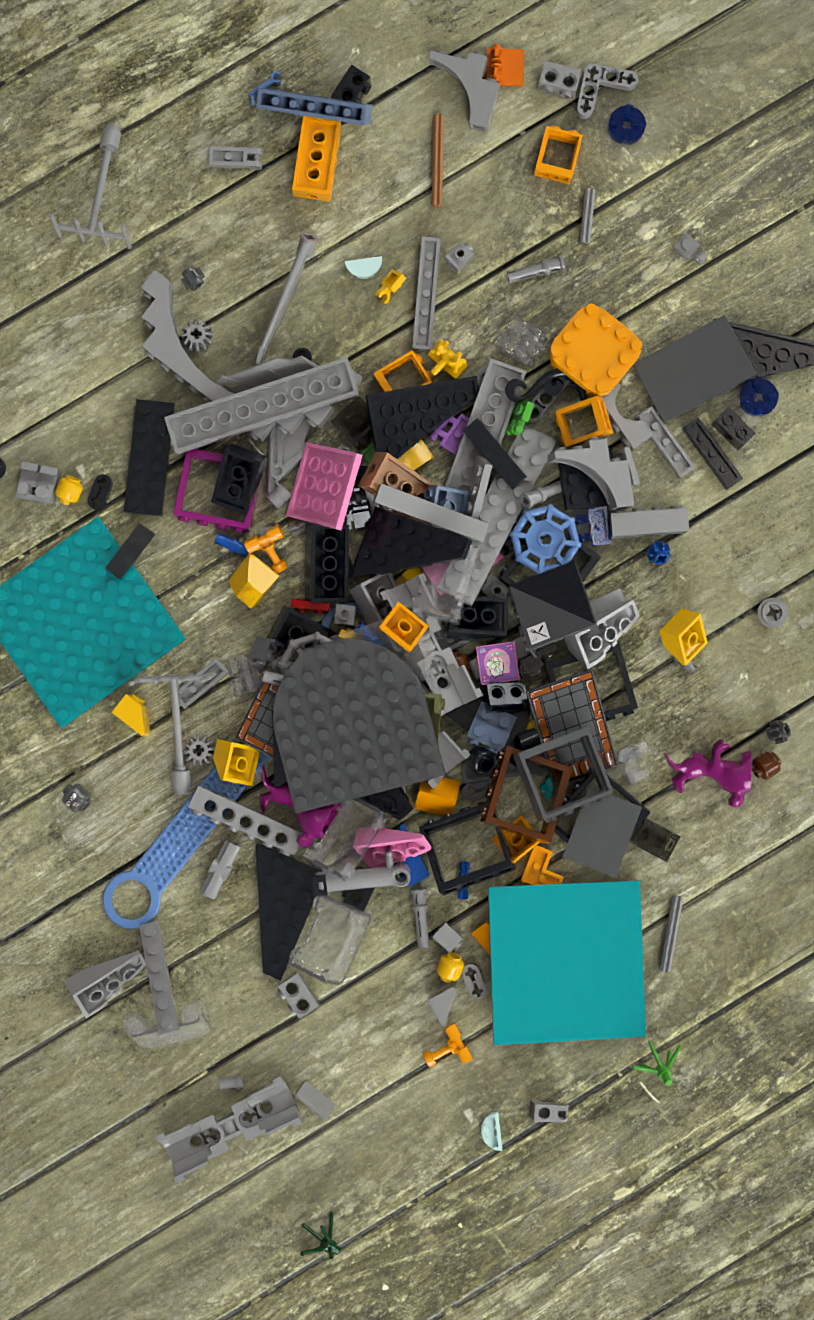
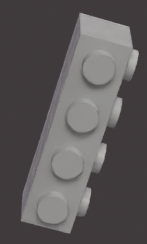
M682 505L670 506V509L664 510L663 507H652L651 511H644V508L632 509V512H625L624 509L614 510L609 515L610 539L687 533L689 531L688 508H682Z

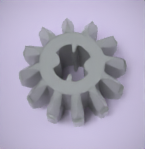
M195 319L193 325L188 321L189 328H182L185 332L181 335V338L184 339V346L189 345L190 351L194 350L195 347L197 352H200V347L207 350L206 343L211 345L212 341L209 338L214 337V334L210 332L211 326H206L204 320L199 324L198 320ZM195 333H200L201 335L198 339H195L194 337L196 336Z
M196 734V741L190 737L189 741L192 744H184L185 747L189 748V751L185 750L183 754H190L186 761L193 759L192 766H196L198 760L200 767L204 766V761L207 764L211 763L208 756L213 758L214 754L210 753V751H215V747H210V745L214 741L209 740L206 743L208 738L206 735L201 740L200 735ZM199 745H201V748H204V752L201 753V756H198L199 753L195 752V749H198Z

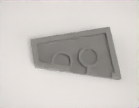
M479 455L475 457L469 502H467L465 509L467 516L479 520L493 466L483 456Z

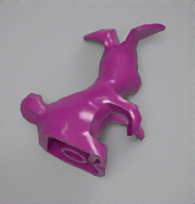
M719 739L713 745L711 760L704 758L701 753L693 752L682 763L676 764L669 758L667 753L664 755L668 765L673 770L679 771L672 778L673 786L679 793L684 792L685 780L707 776L715 780L723 790L731 793V797L728 799L729 806L737 808L744 803L745 794L751 791V751L741 753V760L739 762L722 760L720 757L721 752L729 749L730 745L723 744V740Z
M263 766L261 773L262 783L270 791L260 794L259 803L262 812H265L270 800L290 805L294 809L288 782L274 787V783L268 780L265 766ZM335 803L296 813L299 826L303 830V833L297 836L296 839L299 846L309 847L315 838H325L333 827L343 807V803Z

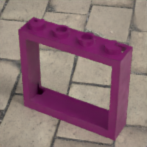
M198 449L187 451L173 515L179 521L189 523V520L197 521L196 524L201 526L213 524L215 528L226 530L228 527L234 528V532L237 533L250 532L260 483L249 512L245 515L244 522L182 510L192 459L221 465L224 455Z

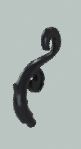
M558 368L542 375L522 396H516L514 388L521 386L523 389H526L527 385L524 381L515 378L506 384L505 394L511 401L521 402L543 386L544 391L548 395L557 396L563 390L562 383L556 380L555 385L552 386L551 380L558 377L570 378ZM573 381L571 386L576 387L580 395V401L588 399L585 394L586 391Z

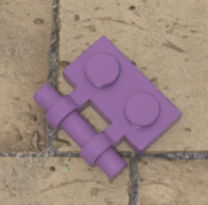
M462 413L458 419L452 415V417L432 431L429 439L435 442L438 436L443 438L439 446L455 456L469 418ZM451 423L453 426L448 433L443 431L446 425Z

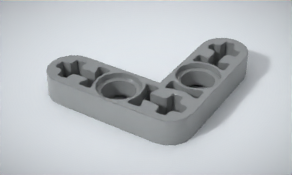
M596 63L588 64L583 75L576 109L577 115L582 119H588L592 116L599 85L631 91L637 86L638 75L630 70ZM591 70H595L593 82L589 81ZM614 73L616 80L608 81L606 75ZM620 75H622L621 83H618ZM628 77L632 78L631 81L633 82L631 84H627ZM591 87L594 90V94L586 95L584 89ZM585 101H589L587 106L588 110L586 113H584L582 109L584 107Z

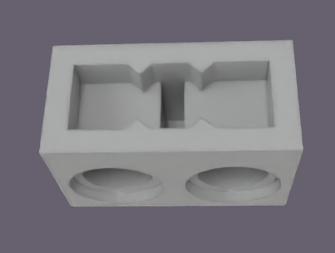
M545 61L538 90L545 94H557L564 99H574L581 70ZM552 77L554 81L549 82L545 78ZM564 82H571L572 86L568 87Z
M299 971L278 985V993L283 1000L287 999L290 1004L288 1008L294 1017L297 1015L300 1019L320 1004ZM289 983L296 984L297 991L289 992L287 985ZM304 999L307 1001L308 1007L301 1009L297 1002Z

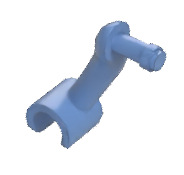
M273 72L269 80L249 93L251 105H255L254 96L258 94V88H268L272 84L274 86L281 85L280 80H274L275 77H281L279 72Z

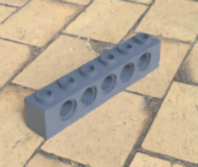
M258 88L256 108L353 124L371 125L373 105L270 88Z

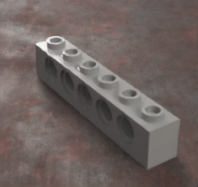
M198 785L188 806L192 809V813L198 816L205 814L210 817V821L216 824H220V822L227 824V829L234 832L240 830L245 833V837L251 840L258 838L262 840L261 844L269 848L273 846L280 848L279 852L284 855H295L299 847L296 839L297 836L303 833L302 831ZM209 800L214 801L216 804V809L213 811H209L206 808V802ZM224 809H231L234 813L233 818H225L223 815ZM244 816L251 819V825L248 827H244L241 824V818ZM262 824L267 825L269 828V832L266 835H262L258 831V827ZM284 833L287 840L283 843L278 842L276 834Z

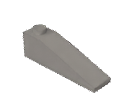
M630 599L595 615L600 630L599 634L592 635L590 629L564 638L568 650L585 669H589L601 662L607 656V651L618 643V638L623 633H626L640 617L634 599Z
M136 951L81 970L66 979L64 983L87 1019L108 1004L107 1000L113 994L117 995L121 991L120 987L126 981H131L146 966V962L140 951Z

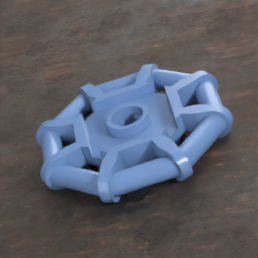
M553 504L532 510L525 509L513 531L509 534L512 539L516 562L522 563L538 574L569 563L582 544L579 541L575 518H571L553 507ZM547 514L546 519L543 521L535 522L533 518L535 516ZM552 515L560 519L564 523L560 526L556 522L552 521ZM528 521L531 527L526 534L522 533L521 531ZM568 527L571 540H566L563 529ZM546 535H549V540L551 542L549 544L546 543L545 545L542 544V540L540 539V537H545ZM519 539L526 540L528 550L522 552ZM565 545L569 546L568 552L562 558L560 555L561 550ZM531 553L539 558V565L528 559L527 556ZM556 557L558 563L544 566L546 559Z

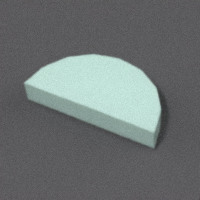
M382 256L345 261L347 270L356 278L368 279L373 277L381 268Z
M497 1110L484 1118L481 1124V1135L483 1141L489 1147L493 1148V1150L502 1151L499 1114Z

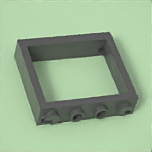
M588 726L513 755L538 822L544 820L545 823L554 821L559 814L563 816L574 813V808H587L591 806L592 801H604L608 799L607 795L614 793ZM580 738L600 791L545 812L525 759Z

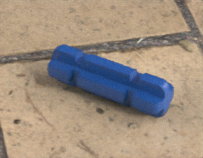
M460 862L459 870L461 872H459V877L469 874V862ZM469 887L458 891V899H468L467 889Z

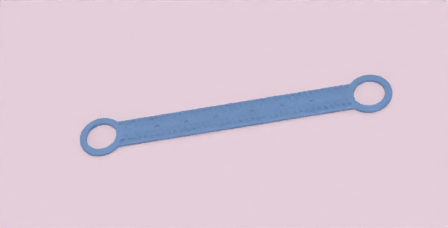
M356 602L338 603L341 605L356 606V612L362 615ZM336 605L326 612L321 625L327 628L330 627V623L335 617ZM237 739L235 740V743L246 745ZM260 752L255 776L271 757ZM216 765L200 784L234 801L239 798L248 786L220 780ZM195 791L131 871H125L114 876L107 884L103 893V907L109 919L116 925L127 929L139 928V925L151 922L159 910L161 893L217 825L209 820V816L205 814L198 816L191 812L192 809L188 806ZM209 800L206 802L207 810L213 811L216 809L214 801ZM229 808L224 809L223 815L226 814ZM127 880H136L143 883L151 895L149 910L138 919H125L113 907L112 896L114 890L120 883Z

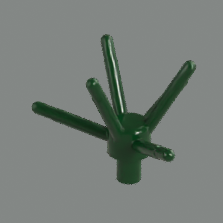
M333 1212L330 1213L328 1233L323 1225L320 1226L324 1238L306 1224H302L304 1229L321 1242L320 1247L301 1251V1256L325 1251L332 1260L333 1253L338 1255L341 1252V1247L337 1246L336 1242L332 1240Z

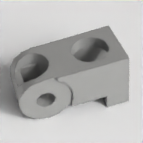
M531 1100L530 1118L534 1122H567L569 1105Z

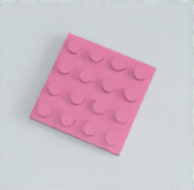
M306 442L286 516L342 530L362 455Z

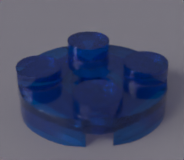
M630 104L614 110L608 122L609 135L619 144L628 143V145L638 142L642 138L646 127L643 113ZM623 122H630L631 128L629 129L626 127L624 129L622 127L624 125Z
M757 377L748 381L740 390V406L750 416H765L776 407L779 393L770 381ZM754 394H762L763 401L759 400L756 402Z

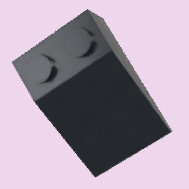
M235 444L228 446L224 451L211 502L247 515L262 478L268 456Z
M450 596L447 613V638L466 640L507 637L508 598L477 596L472 606H469Z
M283 605L266 638L274 639L276 645L287 649L291 639L295 640L319 632L321 635L335 640L338 633ZM312 642L309 644H305L304 646L307 648L314 646V644Z

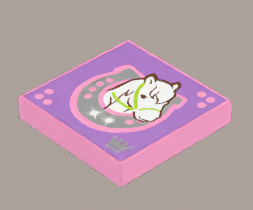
M514 641L476 647L481 685L491 682L501 683L520 680Z

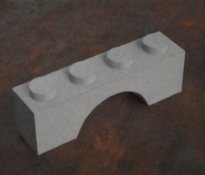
M617 384L611 393L601 397L604 399L612 430L615 433H619L623 446L630 447L632 452L650 440L653 435L642 420L630 421L618 413L615 398L620 387Z

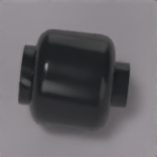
M484 747L472 748L469 751L470 756L466 759L467 766L477 774H487L494 766L495 759L493 755Z

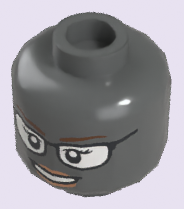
M70 784L63 790L64 796L62 801L73 812H83L92 802L90 800L91 794L81 784L73 786Z

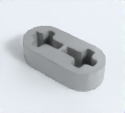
M467 963L462 971L467 990L471 998L480 1000L486 994L484 982L477 965ZM471 967L472 970H476V972H474V980H471L470 975L465 974L466 972H468L467 968ZM473 983H477L478 988L483 989L480 991L481 995L472 994L474 990Z

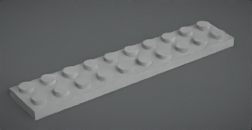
M345 357L164 418L175 454L178 455L357 396L359 392L348 358Z
M491 358L467 426L478 418L501 445L516 403L507 398L505 394L506 384L515 378L523 381L527 371ZM516 386L514 388V394L516 396H518L521 386ZM464 434L445 487L469 491L467 500L469 502L476 455H483ZM431 525V526H433V527H436V528H439V529H442V530H445V531L451 532V533H453V534H456V535H459V536L464 537L463 535H460V534H458V533H455V532H452V531H450V530L444 529V528H442V527H439V526H436V525Z
M524 425L523 431L516 436L508 455L527 478L511 490L497 473L484 497L479 516L480 521L489 524L483 542L468 538L472 540V544L466 559L452 560L437 587L438 590L472 606L523 508L520 495L524 492H531L548 459L547 455L552 452L557 442L556 440Z

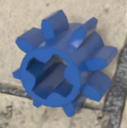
M655 541L647 549V557L650 562L654 561L656 565L666 563L669 557H671V549L668 544L664 545L662 541Z

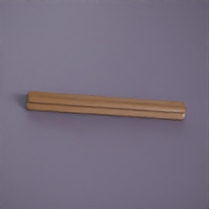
M443 114L434 115L433 207L442 206Z

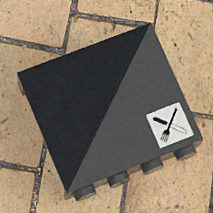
M574 561L509 586L511 594H508L512 605L515 604L516 609L513 611L517 621L520 620L521 625L518 627L522 637L525 636L526 641L523 642L527 653L531 652L534 658L537 657L536 649L590 629L592 635L600 633L579 569Z

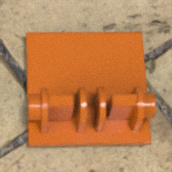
M493 44L492 48H487L488 65L486 78L495 79L500 86L523 87L524 49H502L500 44Z

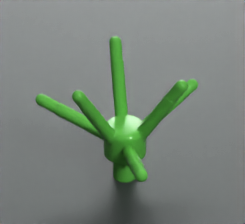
M648 1041L658 1066L654 1069L640 1063V1066L634 1065L632 1068L657 1074L658 1078L664 1081L666 1086L672 1084L670 1067L682 1047L679 1045L672 1057V1051L669 1050L666 1064H662L652 1042Z

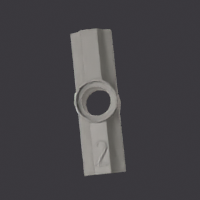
M229 840L224 842L218 857L214 859L209 868V874L200 893L212 899L217 897L223 882L227 880L233 868L232 864L241 846Z

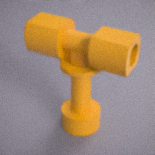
M279 524L266 530V534L260 537L256 535L244 541L249 554L260 548L262 551H267L273 562L271 568L277 574L287 569V563L284 559H279L273 548L275 545L274 541L284 537Z
M455 1023L445 1027L449 1040H447L448 1045L432 1053L430 1050L422 1053L429 1067L436 1064V1059L451 1051L453 1055L458 1054L462 1064L473 1059L467 1045L464 1046L460 1038L461 1033Z

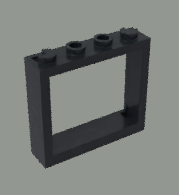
M564 530L566 540H571L570 534ZM524 539L522 541V544L524 545L522 548V552L528 550L526 546V540ZM582 543L579 550L590 557V560L580 572L584 582L601 556ZM515 552L510 558L513 561L509 567L505 565L499 573L501 575L500 581L508 587L516 583L509 578V575L519 563L515 560Z
M619 642L614 647H611L607 653L615 652L630 705L605 711L606 721L616 719V714L622 713L623 716L634 714V709L638 708ZM574 655L543 663L549 683L556 681L553 672L554 668L578 662Z
M591 767L585 772V779L582 782L578 781L571 790L573 792L569 797L567 795L564 796L562 805L574 801L595 778ZM607 774L613 788L631 803L642 807L633 830L634 832L651 812ZM556 824L554 832L568 843L570 835Z
M481 801L472 808L464 807L453 815L451 813L445 814L437 821L429 820L427 821L428 823L419 827L420 833L424 835L431 845V850L427 851V856L438 891L443 896L516 870L504 831L495 827L506 860L447 882L444 880L430 834L481 816L482 811L480 810L486 801ZM495 807V811H494L493 817L499 819V816H498V813H497V810H496V807Z

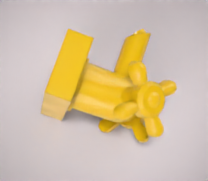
M440 339L427 354L436 363L431 370V374L435 376L443 369L454 380L458 379L468 368V364H466L465 359H461L462 353L460 351L456 355L447 347L449 342Z

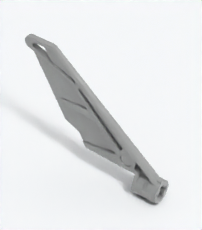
M302 233L296 250L297 256L259 348L255 366L262 363L266 350L285 315L290 301L294 297L306 259L313 257L318 240L313 234Z
M304 356L291 360L276 357L230 376L221 375L218 377V383L236 394L318 367V365ZM351 369L358 388L362 381V375ZM225 381L236 383V385L230 386Z
M306 418L292 435L288 432L283 434L276 428L278 424L269 433L267 494L265 497L277 509L291 497V494L279 483L302 459L305 439L309 432Z

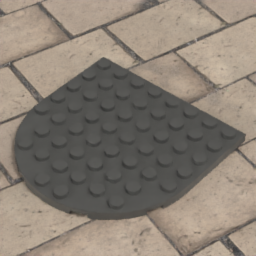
M338 639L310 649L288 669L275 697L273 723L295 813L446 775L423 688L417 676L414 675L413 671L399 655L372 641Z

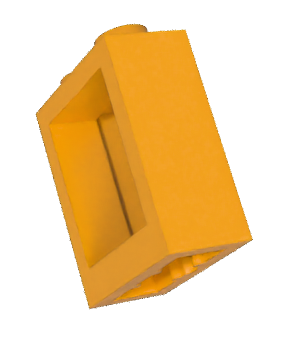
M546 126L534 176L571 184L583 135L574 130H561L558 126ZM548 138L575 145L569 170L542 163Z
M413 350L373 373L374 379L382 392L392 391L385 376L410 361L424 381L422 385L432 384L433 376L428 369L425 371L422 366L424 362L418 353L415 355Z
M594 396L555 411V421L561 430L560 439L566 448L580 446L591 437L602 438L613 434L605 402L601 396ZM592 405L599 431L572 440L565 414Z

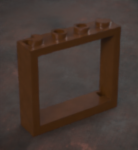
M510 746L502 747L499 755L496 756V760H498L497 766L491 773V779H493L491 787L489 786L486 790V803L480 810L482 811L480 822L545 844L551 843L559 815L556 816L557 819L545 823L544 820L540 833L493 817L510 756L522 752V750ZM536 755L525 759L558 771L546 812L562 806L572 768Z

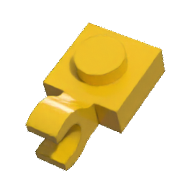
M391 269L381 281L382 287L375 292V296L381 298L383 295L380 301L387 304L391 297L390 293H395L406 280V277L402 273Z

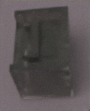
M646 818L634 831L629 843L662 861L668 862L681 836ZM671 838L672 840L666 850H664L666 848L665 846L670 841L669 839Z

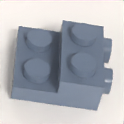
M429 485L424 491V498L429 502L465 515L469 491Z
M481 702L466 735L469 738L468 742L476 746L480 744L487 746L486 750L497 754L505 746L517 717L506 712L486 713L485 703Z

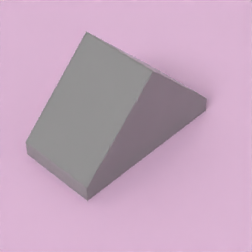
M450 985L428 997L434 1013L443 1026L446 1025L456 986Z

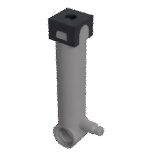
M386 851V867L327 872V870L313 871L312 884L314 896L328 895V892L394 885L405 887L410 882L411 870L405 863L394 865L392 852ZM398 872H403L406 874V876L403 878H399L396 876V874Z

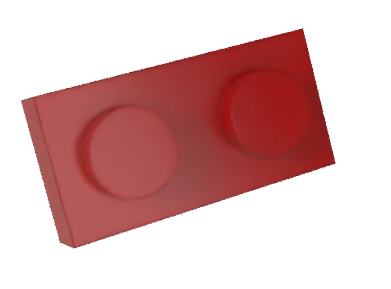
M292 599L291 607L295 608L297 612H307V609H314V613L326 614V611H330L331 602H308L303 599Z

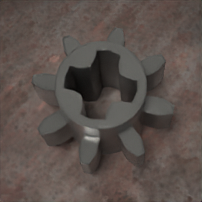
M190 266L182 272L184 278L181 281L186 289L191 287L192 290H196L204 284L203 278L205 276L199 267L195 269L193 266Z
M781 719L769 723L770 727L767 728L766 733L770 741L775 740V744L788 741L787 737L791 735V729L787 723H782Z

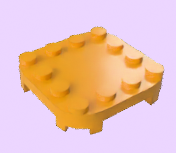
M591 303L577 311L554 339L549 349L550 365L554 369L558 368L586 391V395L590 397L607 396L637 361L641 353L642 342L630 329L611 314Z

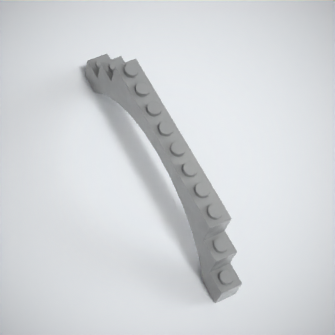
M154 270L141 286L145 292L143 295L152 302L141 316L145 321L144 325L153 331L142 345L146 350L144 354L151 360L155 358L159 360V366L167 372L169 370L175 373L174 377L181 383L187 382L190 385L188 388L196 395L200 392L205 396L203 400L207 403L233 395L234 393L228 392L206 377L186 353L177 333L173 314V285L167 278ZM327 405L251 430L247 434L255 441L260 439L263 442L278 424L276 428L283 434L288 432L292 435L305 418H307L306 422L313 428L317 426L321 429L335 411L332 406Z

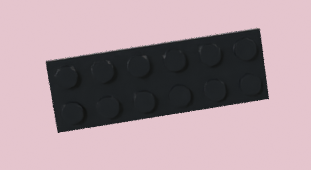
M136 399L124 503L125 513L163 517L171 438L164 417L174 414V403Z

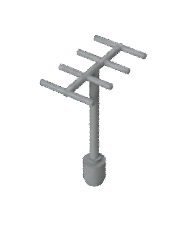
M106 124L102 131L99 147L104 154L88 228L81 227L77 218H73L75 226L58 224L54 215L50 214L49 217L58 238H62L60 230L78 232L82 242L86 240L84 234L101 236L104 245L109 244L107 237L125 240L127 248H132L130 237L124 225L121 226V234L104 231L102 223L100 221L97 222L111 154L118 152L121 132L120 127L117 125Z
M216 672L207 675L189 673L181 676L166 674L148 677L145 674L129 681L130 686L137 683L152 682L156 685L160 682H170L176 766L174 770H171V783L174 794H188L191 788L190 769L186 768L183 761L178 684L184 681H200L204 683L217 676Z

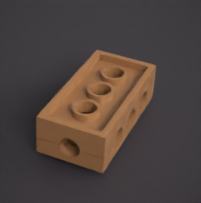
M375 452L358 486L374 497L379 485L384 484L426 500L424 498V491L429 485L433 484L389 453ZM397 511L398 513L407 518L423 522V520L417 519L415 517Z

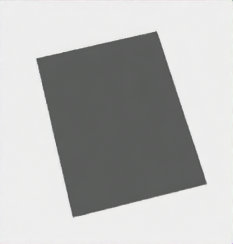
M589 787L586 796L599 790ZM609 794L607 795L608 799L601 802L594 800L591 802V806L580 809L562 857L616 877L642 807Z

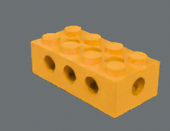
M303 115L292 186L293 197L331 202L342 132L341 121ZM312 176H318L316 179H311Z

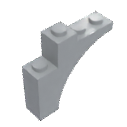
M436 50V52L430 51V65L450 73L465 90L470 102V129L488 133L500 92V84L492 78L484 79L488 65L487 56L484 53L475 51L474 53L469 52L467 59H465V57L457 54L454 56L447 55L446 52Z
M591 437L582 446L572 447V450H565V447L555 448L554 452L547 455L548 463L567 464L587 474L604 494L609 511L628 509L634 506L628 460L621 461L620 458L610 459L607 439Z

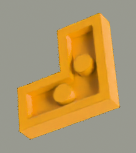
M536 845L531 851L521 881L531 885L561 884L563 876L546 870L553 851Z

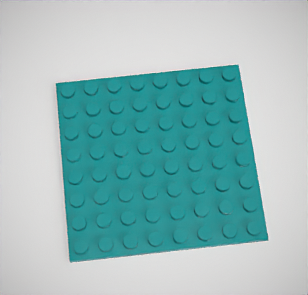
M99 516L0 585V643L61 728L68 725L186 640L183 633L134 565H132L122 580L105 569L121 547Z
M640 880L488 887L493 1045L646 1037Z

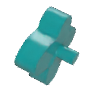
M545 776L544 783L539 785V790L543 791L544 797L550 800L553 786L550 776Z

